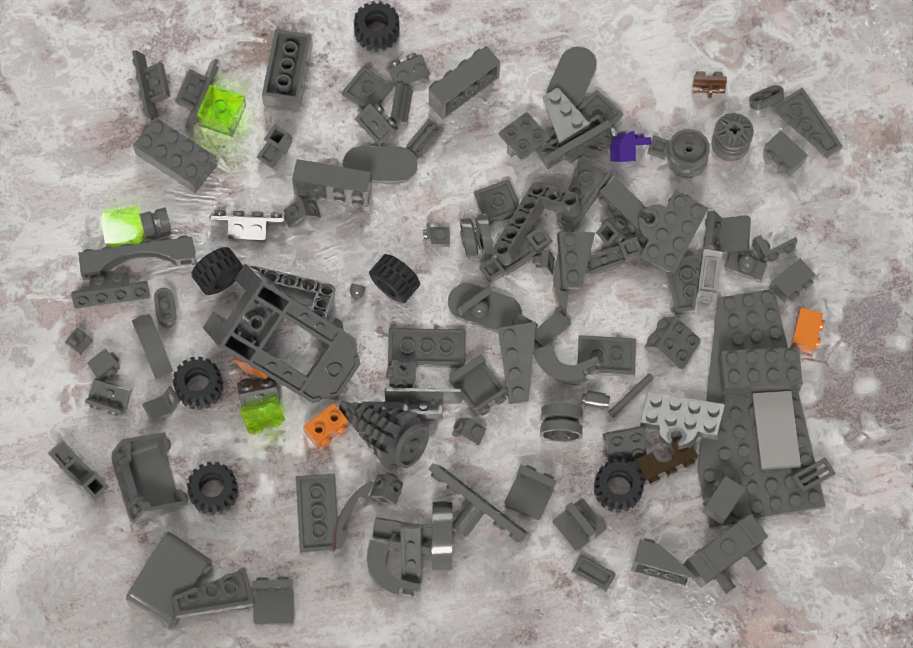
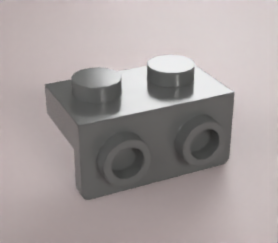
M413 52L406 55V59L403 61L398 59L389 63L390 66L386 68V71L389 72L395 88L396 83L401 82L403 86H406L431 75L422 54Z
M95 378L85 403L90 404L89 407L92 409L101 410L102 408L108 410V414L119 416V414L126 412L132 390Z

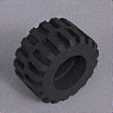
M371 1V4L365 3L364 8L360 7L358 9V13L356 12L354 16V35L357 42H360L361 47L364 48L366 46L367 50L371 51V49H374L375 52H379L378 49L385 51L386 47L391 48L393 43L397 42V37L400 34L399 15L394 7L390 8L388 3L384 5L383 1H379V3ZM373 22H382L386 25L381 31H372L367 28Z
M222 247L205 255L195 265L191 276L205 295H214L227 289L235 282V278L243 265L229 247Z
M384 254L369 271L374 284L388 297L400 303H406L421 285L417 275L409 266L389 254Z
M198 356V360L191 357V361L187 362V360H184L183 366L179 364L177 367L178 372H174V389L183 405H189L190 409H194L195 406L198 410H202V406H206L207 409L210 407V403L215 404L217 402L216 398L220 399L221 391H223L221 372L214 362L211 363L210 359L206 358L204 361L203 357ZM195 376H205L209 379L207 387L200 391L190 390L187 384Z
M613 459L612 463L610 461L606 462L605 466L600 467L595 478L594 495H597L596 499L598 502H602V507H609V511H613V509H616L618 513H621L623 509L625 512L629 511L630 507L634 508L637 502L639 503L644 490V476L642 473H639V467H633L634 463L631 461L629 464L625 463L626 459H621V462H618L617 459ZM621 477L629 483L630 491L625 494H616L609 489L607 483L612 478Z
M207 462V465L204 466L202 463L199 465L200 469L197 470L195 468L192 471L193 475H190L188 478L187 488L190 500L195 505V508L198 511L201 510L204 514H207V512L210 515H215V512H218L219 515L223 514L222 510L228 511L230 505H234L235 498L238 497L236 478L232 470L228 469L225 464L221 466L220 462H215V465ZM210 480H218L224 484V489L218 496L207 497L201 492L204 484Z

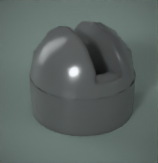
M351 284V296L355 299L361 298L365 293L366 287Z

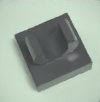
M542 250L541 256L533 257V264L536 265V268L541 269L545 275H553L555 257L550 250Z
M76 328L65 341V344L81 355L93 340L79 328Z

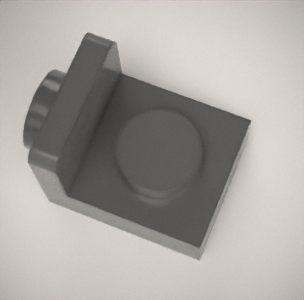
M427 223V229H423V241H427V247H450L449 226L431 227L430 223Z

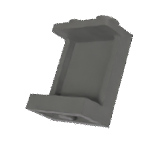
M481 354L449 375V382L455 389H462V399L475 417L480 414L481 416L487 414L492 406L502 404L508 395V390L501 386L485 364L486 360Z

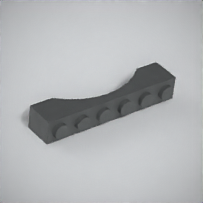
M180 236L177 239L163 238L156 242L143 241L135 245L123 244L121 247L114 248L106 246L100 250L86 249L83 252H78L80 273L83 280H90V277L97 275H106L116 266L138 258L160 259L177 267L197 264L194 241L189 236Z

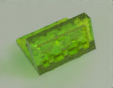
M139 205L101 212L106 246L114 248L121 247L123 244H140L144 241Z

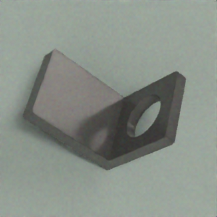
M301 198L284 209L288 226H293L306 217L321 218L317 203L313 200ZM308 205H311L313 207L314 213L310 211Z
M170 386L162 397L144 402L142 406L152 421L172 414L179 405L180 400L172 386ZM169 394L173 397V404L170 402Z

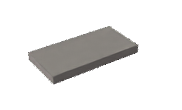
M792 392L753 393L752 401L761 470L800 467Z

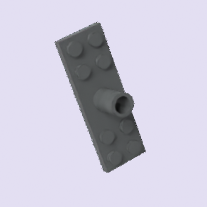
M432 463L428 468L432 472L431 477L438 482H445L448 484L446 486L448 490L454 494H461L469 500L452 523V527L459 533L468 537L482 516L487 514L495 520L493 524L501 530H508L510 532L509 536L516 542L521 543L530 540L532 537L530 533L444 467Z

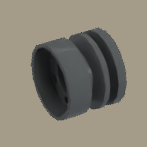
M728 113L720 117L712 135L711 146L714 153L726 161H737L743 158L749 151L753 139L754 128L751 121L739 113Z

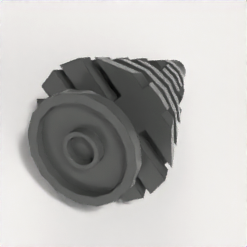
M346 400L339 404V410L346 413L347 420L357 432H360L359 436L365 441L384 467L388 468L389 465L394 466L397 464L401 468H409L424 453L429 440V431L425 426L420 425L417 412L373 406L359 402L351 404Z

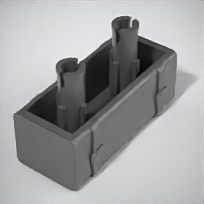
M750 513L743 519L738 520L732 527L706 546L698 549L683 565L694 574L693 579L700 588L711 580H716L725 594H727L736 586L725 572L737 561L747 557L757 571L767 565V562L764 561L756 549L768 538V535Z

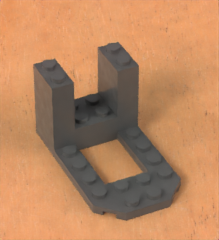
M244 264L235 281L246 292L227 320L212 312L202 328L220 348L311 403L320 402L326 398L339 397L360 366L356 338L291 298L273 280L249 265ZM283 317L327 343L307 375H304L262 349Z

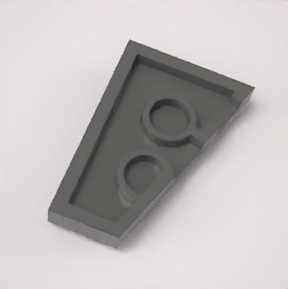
M702 254L683 257L673 275L666 272L675 315L693 313L695 311Z

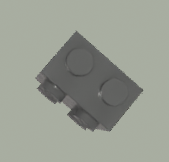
M715 210L707 212V218L705 219L706 236H704L703 242L708 250L720 251L725 254L744 252L749 249L751 218L748 215L722 218Z
M663 317L657 323L654 333L648 337L644 348L648 352H660L678 369H683L698 347L700 338L677 317Z
M520 465L517 477L506 497L505 506L534 520H539L550 500L557 481L547 473L541 474L536 472V469L530 465Z
M259 577L253 580L254 624H292L294 622V589L292 579L277 577V580H269L267 577Z

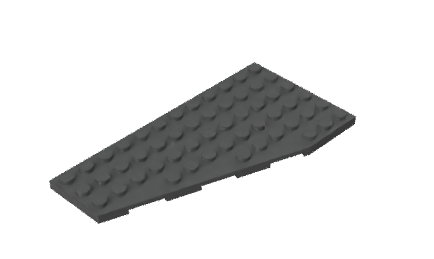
M774 289L719 297L717 300L706 401L725 404V412L718 439L701 438L697 473L703 501L708 495L712 497L715 492L713 490L714 485L718 479L722 481L725 476L746 488L723 525L735 524L750 513L756 520L824 509L826 507L821 484L801 494L800 488L796 486V482L791 478L794 474L815 463L799 392H792L801 466L797 468L761 470L752 394L722 395L719 366L721 351L788 348ZM817 468L799 477L800 481L817 472ZM817 476V477L813 478L812 480L806 482L805 484H803V486L805 487L806 485H808V484L812 483L813 481L819 479V476ZM707 516L709 528L723 526Z

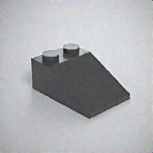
M648 538L640 539L631 572L689 587L694 576L689 569L660 544H656V541Z

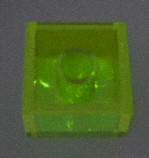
M210 84L196 115L198 126L233 137L246 108L245 96Z

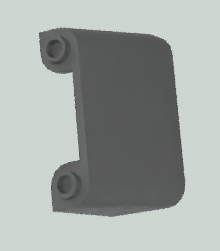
M165 432L122 439L112 451L111 459L129 519L133 524L183 509L188 504L187 494L182 489L176 490L166 455L171 449V443L167 439Z
M169 531L166 532L126 595L128 605L170 630L181 619H175L171 602L172 597L192 589L200 576L208 575L213 567L212 560Z

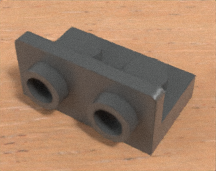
M372 102L354 119L380 146L399 128L396 126L397 122L384 113L385 110L379 103Z

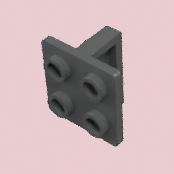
M528 112L521 115L499 132V136L507 144V154L511 158L517 155L520 160H524L550 140V137Z
M259 377L253 380L245 378L237 383L242 412L281 404L276 381L270 377H267V379Z
M644 426L602 434L610 463L613 462V459H617L618 462H621V459H626L625 463L633 462L647 455Z
M583 498L575 504L570 502L565 506V511L553 519V524L576 552L606 530L604 523Z

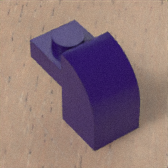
M627 130L617 133L610 145V162L636 161V146L651 145V137H644V133L635 134V131Z

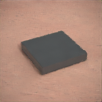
M363 66L342 91V96L361 109H365L372 102L381 104L393 90V85Z
M509 180L474 191V196L481 213H486L489 226L510 219L519 206Z

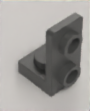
M759 235L753 239L752 246L762 262H773L779 258L780 254L792 252L796 248L798 239L795 237L770 250L768 241Z

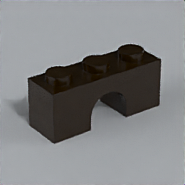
M679 440L672 442L671 448H668L672 456L670 461L661 462L651 452L636 459L634 467H639V473L643 474L645 485H654L661 480L660 478L666 475L671 477L677 474L678 470L683 467L688 469L694 466L698 458L694 447L678 449Z

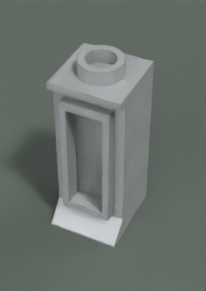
M707 249L703 251L696 299H700L702 302L709 303L716 300L723 252Z

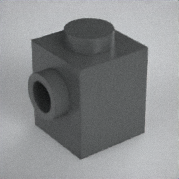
M106 348L87 362L95 376L103 381L115 376L120 369L117 363L119 361L118 357L114 352L109 353Z

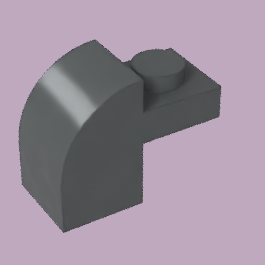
M274 124L264 138L267 143L256 157L272 169L282 155L287 154L293 141V137L276 124Z

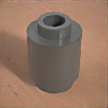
M587 390V394L583 393L581 405H585L584 409L598 412L608 411L610 396L606 395V393Z

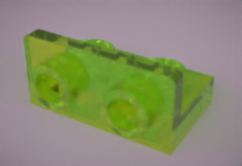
M276 395L239 408L249 434H259L265 428L270 426L272 428L278 427L285 421Z

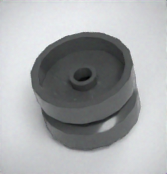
M684 129L673 135L669 142L667 163L670 169L682 177H694L703 172L708 164L710 144L707 137L694 129Z
M486 213L475 216L474 226L469 216L459 218L460 235L467 259L478 256V246L484 256L494 254L493 241Z
M552 403L541 407V420L543 423L540 425V436L543 439L555 442H573L582 438L583 426L580 423L583 421V409L581 407L568 403Z

